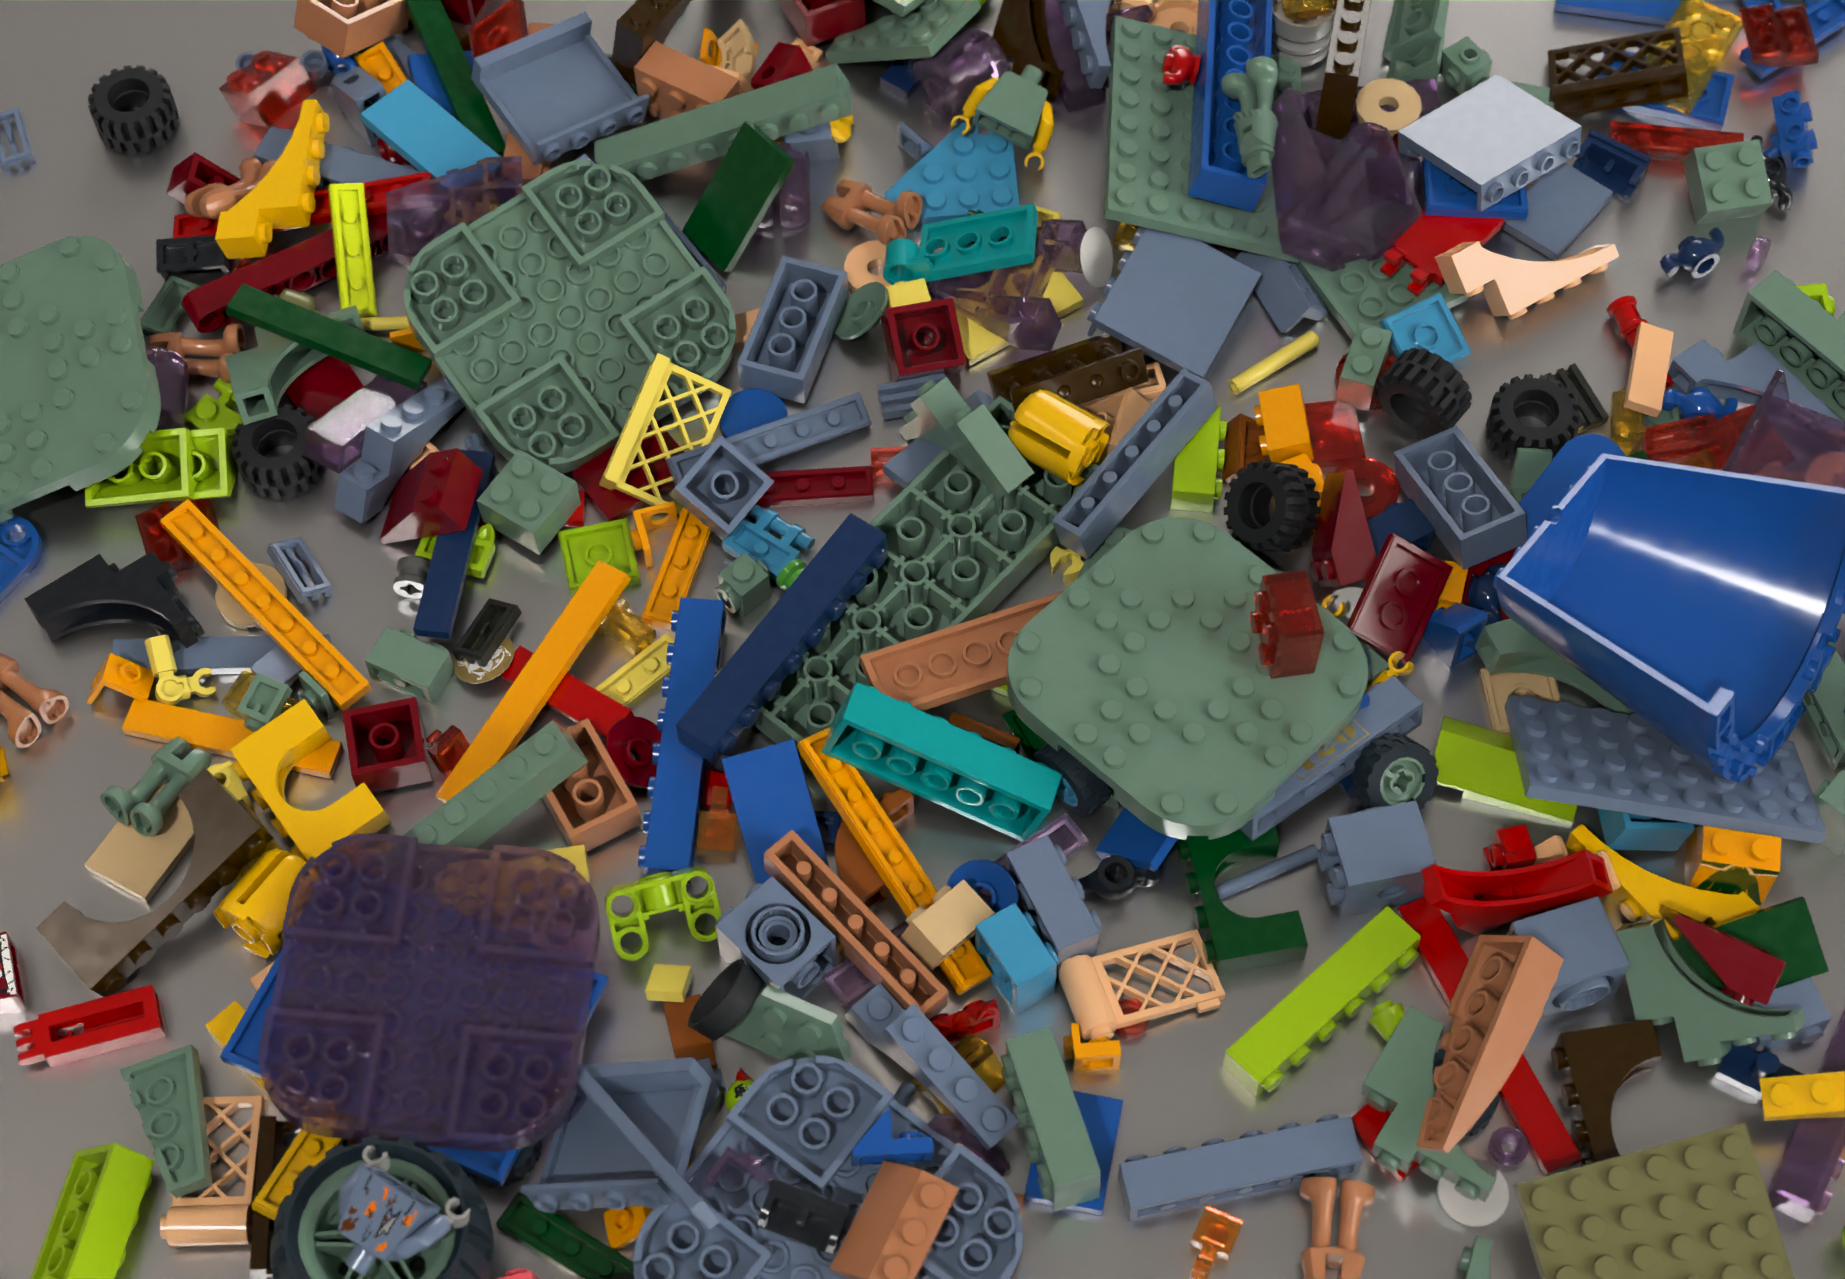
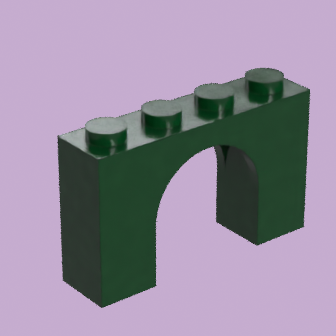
M1276 826L1253 841L1240 828L1235 832L1216 839L1208 840V836H1187L1186 840L1178 839L1176 841L1178 858L1180 862L1186 861L1189 872L1185 873L1188 895H1195L1197 907L1193 908L1195 924L1198 930H1204L1206 941L1202 942L1206 963L1213 964L1217 976L1305 959L1308 943L1299 910L1257 918L1241 916L1224 906L1218 898L1214 886L1218 877L1231 867L1277 858L1280 841Z

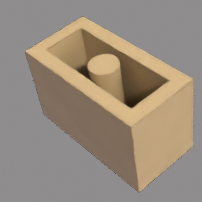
M964 879L953 888L948 884L945 885L932 897L931 900L934 904L928 909H925L923 905L919 906L905 920L909 926L901 935L902 940L931 971L976 934V924L994 915L993 910Z

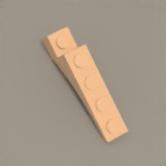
M1479 241L1462 242L1436 256L1435 259L1450 294H1464L1465 297H1471L1483 291L1493 316H1507L1508 319H1514L1527 313L1526 307L1533 303L1542 304L1555 297L1554 292L1560 288L1565 290L1580 284L1582 276L1588 273L1593 275L1606 270L1609 267L1608 262L1619 257V254L1614 244L1596 245L1578 254L1558 260L1545 262L1527 261L1491 252L1482 248Z

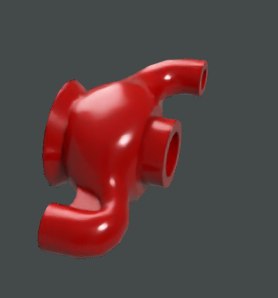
M1174 45L1169 48L1163 60L1161 72L1164 75L1162 83L1167 85L1190 83L1193 87L1199 71L1201 54L1195 56L1189 52V47Z

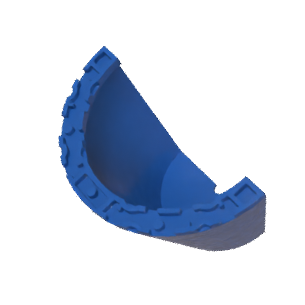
M1602 453L1592 465H1588L1585 468L1580 480L1575 485L1569 486L1563 500L1558 505L1552 506L1547 520L1540 526H1535L1528 541L1523 546L1517 547L1511 561L1505 568L1501 567L1497 571L1493 587L1497 589L1502 611L1514 622L1722 779L1740 783L1745 781L1747 776L1753 777L1757 774V768L1752 767L1755 763L1765 767L1785 743L1806 710V706L1803 705L1804 694L1806 691L1816 692L1823 673L1836 650L1835 647L1828 645L1829 641L1837 642L1841 632L1837 626L1842 613L1845 614V488Z

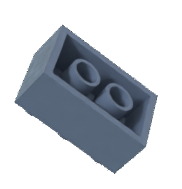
M1046 835L1007 852L1005 869L1009 871L1017 884L1019 892L1018 908L1022 913L1028 912L1031 915L1038 929L1036 934L1042 943L1048 942L1055 950L1059 960L1057 962L1058 966L1063 961L1077 955L1094 957L1097 945L1099 944V934L1102 926L1096 912L1093 909L1088 911L1083 902L1084 891L1079 880L1076 877L1071 878L1065 868L1067 860L1063 850L1058 844L1053 846L1049 836Z

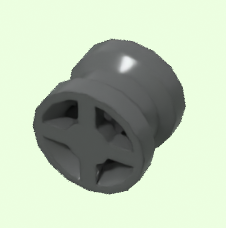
M416 556L400 558L396 568L399 576L395 578L393 583L394 591L403 597L421 598L430 562Z

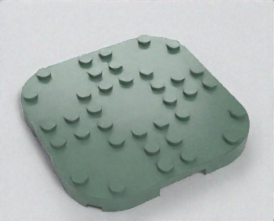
M591 160L571 161L550 169L522 186L521 194L471 224L466 225L462 222L432 240L419 251L407 270L408 275L405 287L403 288L406 317L413 334L496 449L509 461L520 449L560 473L574 471L616 445L651 361L657 353L671 358L669 362L716 383L730 364L736 335L735 316L727 296L705 266L700 267L665 221V213L643 184L634 175L617 165L610 164L609 167L591 164ZM671 374L667 386L672 397L688 392L684 379ZM693 384L695 389L700 387L698 385ZM662 393L659 402L666 400L664 393ZM690 396L674 403L679 408L692 400ZM669 405L655 410V420H660L671 413Z
M69 236L0 265V523L13 518L12 508L68 485L75 491H78L119 473L143 452L139 446L144 442L148 432L154 434L157 428L161 411V398L155 366L148 360L139 315L140 312L144 311L138 277L132 266L110 244L101 239L90 236Z
M1189 518L1155 520L1141 525L1126 535L1019 631L1011 645L1007 663L1008 697L1014 711L1022 722L1056 751L1063 747L1115 790L1114 799L1147 826L1164 835L1186 840L1187 836H1208V840L1216 839L1235 832L1249 822L1274 798L1276 789L1319 748L1324 750L1353 721L1360 709L1368 681V664L1365 652L1359 640L1345 624L1229 534L1210 523Z

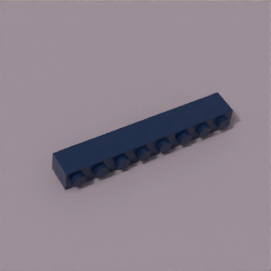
M852 513L848 515L676 724L678 740L681 744L714 765L722 755L727 756L733 750L738 735L745 727L750 728L759 716V710L767 700L772 701L777 696L781 688V682L789 673L794 674L803 661V655L810 647L814 648L820 643L824 636L825 628L832 620L837 621L846 608V602L853 594L858 595L864 588L867 576L874 568L879 569L884 564L888 556L886 533Z

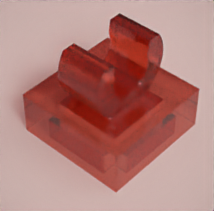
M451 725L444 733L435 729L426 738V741L431 744L426 749L439 772L448 777L470 746L463 732L454 725Z

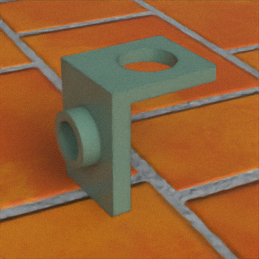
M1517 448L1509 484L1510 494L1517 503L1522 500L1552 461L1553 452L1551 449Z
M304 670L298 674L304 689L301 695L313 710L319 709L329 719H332L341 711L328 697L327 692Z

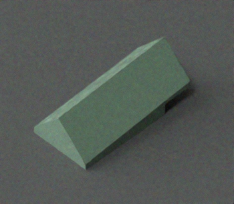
M1449 0L1394 1L1382 52L1390 61L1386 78L1404 81L1413 87L1418 95L1434 98L1441 65Z

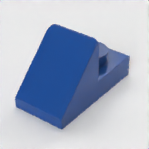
M888 1108L852 1149L851 1166L882 1164L883 1161L893 1163L929 1162L934 1154L933 1137H923L922 1132L912 1131L901 1133L899 1138L892 1139L891 1111Z

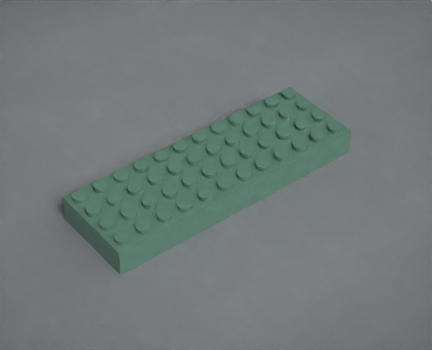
M999 396L987 409L1008 436L1010 423L1016 421L1014 418L1015 413L1013 405ZM944 450L869 523L886 533L888 556L884 564L879 569L874 568L867 576V582L858 595L853 594L846 602V608L837 621L832 620L825 628V633L820 643L816 647H810L803 655V661L794 674L789 673L781 682V688L777 696L772 701L767 700L764 703L753 725L775 743L794 739L797 746L799 741L831 727L836 713L856 682L870 686L860 665V655L991 613L1060 543L1052 520L1085 481L1079 486H1073L1026 460L1035 473L1008 494L996 499L969 468L948 451ZM1092 462L1080 477L1087 480L1097 469L1098 465ZM722 668L714 675V678L722 670Z

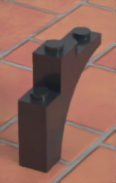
M153 551L119 570L115 563L108 565L102 556L98 554L24 599L35 619L52 642L71 632L108 623L148 625L172 635L186 649L199 641L192 629L197 625L194 617L186 606L182 609L178 607L181 605L177 597L180 593L173 581L178 578V575L167 559L161 562Z

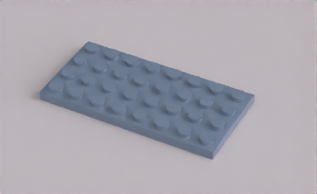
M1508 695L1504 707L1526 797L1776 836L1809 843H1823L1827 831L1817 804H1815V798L1812 796L1811 787L1793 741L1786 740L1765 767L1755 763L1752 767L1757 768V774L1753 777L1747 776L1745 781L1738 783L1733 780L1722 779L1637 714L1628 715L1610 712L1604 708L1579 707L1568 702L1555 703L1543 701L1531 696L1518 697Z

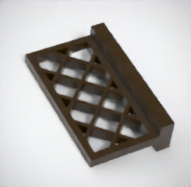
M1680 27L1548 50L1554 109L1566 117L1689 96ZM1675 40L1666 50L1657 46L1660 42ZM1627 48H1640L1633 56L1624 53ZM1597 53L1607 54L1600 62L1591 59ZM1648 53L1658 56L1651 64L1642 61ZM1569 58L1574 60L1567 68L1556 64L1558 60ZM1615 59L1625 62L1618 70L1608 66ZM1666 61L1675 64L1661 67ZM1582 65L1592 68L1585 76L1575 72ZM1633 67H1636L1641 70L1629 72ZM1600 73L1607 75V77L1595 78ZM1567 79L1574 81L1573 83L1562 84Z
M260 1116L255 1198L288 1150L284 1146V1133H299L306 1122L277 1121V1116ZM356 1123L348 1133L347 1146L356 1143ZM255 1210L253 1214L250 1279L273 1278L270 1244L274 1233V1220ZM343 1263L338 1268V1272L346 1276L349 1266Z

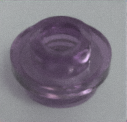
M1502 1127L1491 1135L1488 1148L1490 1155L1496 1162L1504 1166H1515L1526 1158L1529 1144L1526 1136L1520 1130L1513 1127ZM1510 1143L1515 1151L1507 1153L1502 1149L1501 1144Z

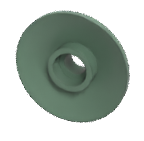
M871 282L863 285L850 295L834 330L836 335L843 340H851L859 337L867 330L873 329L879 323L881 314L887 304V288L879 282Z

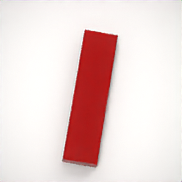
M520 645L514 653L511 664L500 677L506 682L513 684L534 653ZM566 673L545 704L576 723L588 718L598 736L604 740L608 731L616 722L623 718L634 716L633 712L627 707Z

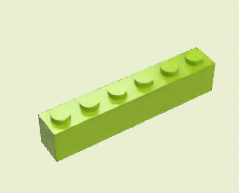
M1387 905L1225 1051L1222 1066L1255 1098L1265 1089L1271 1092L1284 1079V1071L1292 1064L1295 1067L1300 1066L1312 1053L1310 1048L1317 1041L1321 1040L1324 1043L1329 1040L1338 1030L1339 1025L1337 1023L1346 1015L1349 1018L1354 1017L1364 1007L1366 1003L1364 999L1372 991L1376 994L1383 991L1393 978L1391 974L1399 967L1405 970L1416 960L1419 955L1417 948L1421 936Z

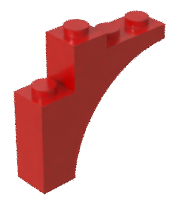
M1586 849L1549 862L1508 870L1462 871L1444 868L1435 864L1421 870L1425 883L1423 885V893L1430 905L1450 913L1453 922L1458 928L1477 936L1514 919L1522 920L1597 896L1600 899L1613 893L1604 859Z

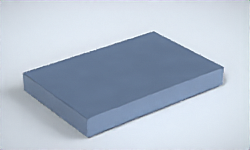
M1564 162L1542 175L1526 192L1528 204L1526 220L1505 219L1501 229L1548 258L1557 260L1611 200L1613 191Z

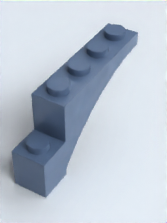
M1057 0L1061 4L1064 13V23L1069 27L1072 36V46L1074 50H1077L1081 62V72L1086 76L1089 88H1102L1112 66L1107 50L1105 29L1108 9L1115 0Z
M1702 339L1672 360L1668 374L1674 382L1673 386L1681 393L1688 394L1694 388L1703 387L1707 388L1719 402L1725 403L1727 398H1736L1738 406L1754 410L1786 424L1818 444L1829 455L1845 454V422L1834 415L1821 398L1816 397L1810 392L1797 375L1787 370L1778 361L1775 354L1767 350L1759 342H1756L1727 362L1718 349L1713 348Z
M444 376L366 425L361 460L338 475L334 503L336 510L362 524L384 509V503L418 453L446 422L465 407Z
M880 982L844 1015L869 1045L872 1044L922 1083L972 1132L987 1150L991 1149L1019 1123L1016 1117L920 1009L913 1003L908 1009L904 1010Z

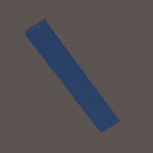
M460 449L483 473L466 530L437 535L413 627L415 636L451 639L481 520L477 499L490 484L496 460L494 453Z

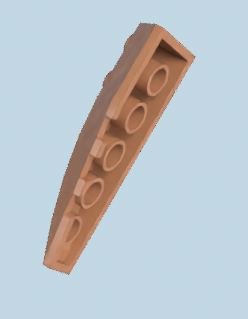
M1479 935L1450 1003L1448 1015L1453 1018L1450 1032L1443 1033L1440 1047L1445 1050L1442 1066L1435 1067L1432 1082L1435 1083L1437 1088L1435 1097H1432L1426 1103L1416 1145L1420 1150L1449 1153L1497 1096L1518 1063L1538 1021L1543 1015L1544 1006L1553 985L1557 981L1559 970L1564 961L1562 957L1534 936Z

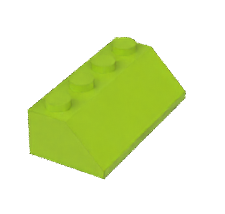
M117 1143L76 1151L30 1279H114L117 1269L121 1267L125 1260L127 1252L125 1246L130 1232L139 1220L138 1208L143 1194L148 1190L152 1182L151 1171L155 1160Z

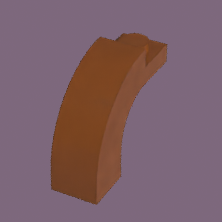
M900 788L895 792L893 790L888 791L878 800L893 825H896L914 812V797L911 792ZM842 820L835 843L837 876L871 910L890 897V890L844 820Z

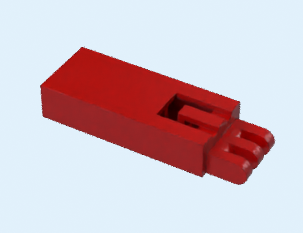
M152 984L38 1015L37 1020L13 1027L14 1036L20 1038L15 1042L17 1051H25L18 1054L20 1065H29L46 1060L51 1067L166 1037L158 993ZM79 1025L84 1026L82 1034L75 1035L72 1030H69L66 1035L58 1037L57 1031Z

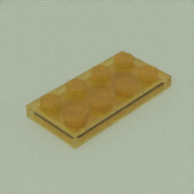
M1682 0L1664 29L1680 27L1689 96L1658 102L1690 116L1741 32L1746 19L1702 0ZM1675 40L1660 42L1657 46L1666 50ZM1649 53L1644 62L1651 64L1658 56ZM1666 61L1661 67L1675 64Z

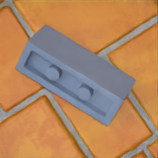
M1242 251L1236 256L1238 262L1261 273L1254 291L1280 332L1288 333L1304 317L1320 321L1329 313L1297 263L1248 251Z

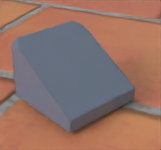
M903 122L898 124L899 147L919 162L934 146Z
M278 645L256 661L250 668L255 675L260 673L289 685V687L299 677L298 674L303 671Z

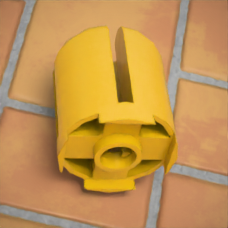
M1039 390L1030 394L1017 408L1014 414L1016 421L1010 423L1008 438L1023 458L1073 486H1079L1086 480L1080 477V475L1092 461L1098 463L1110 437L1104 433V429L1110 426L1109 423L1048 390Z
M276 848L265 852L213 912L225 930L231 924L234 931L246 940L243 944L245 948L267 959L271 954L274 956L286 943L320 885L321 880L310 864L302 858L293 855L289 851Z

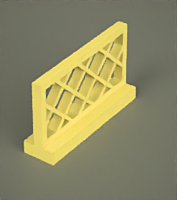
M657 353L651 361L599 483L600 486L611 491L613 488L652 506L667 503V501L662 500L657 487L670 483L673 479L671 476L655 482L648 464L664 458L667 460V458L685 450H693V447L699 445L702 447L710 444L732 392L728 388L669 362L671 358ZM674 374L684 379L688 392L672 397L667 386L670 375ZM693 384L698 385L700 387L695 389ZM709 390L721 396L716 408L704 412L697 394ZM662 393H664L666 400L659 402ZM691 396L698 414L681 420L674 402ZM669 405L676 422L659 428L654 412L657 408ZM713 414V417L709 424L707 416ZM701 419L706 432L703 439L691 443L684 425ZM649 424H651L653 431L646 433ZM678 427L685 445L668 451L661 433ZM656 436L662 454L645 459L640 446L642 440ZM636 455H638L640 462L633 464ZM643 467L650 485L638 489L625 483L629 471ZM652 489L654 496L647 493L646 491ZM676 502L675 506L678 517L682 511L683 506L679 502Z

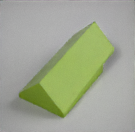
M186 427L156 430L154 434L148 432L144 442L139 446L143 452L129 466L107 479L85 487V507L87 508L185 501L187 499L230 497L239 469L233 456L232 445L225 427L189 430Z
M1443 715L1434 752L1437 762L1435 765L1438 768L1437 785L1463 791L1462 798L1568 825L1573 824L1578 805L1525 796L1511 735Z

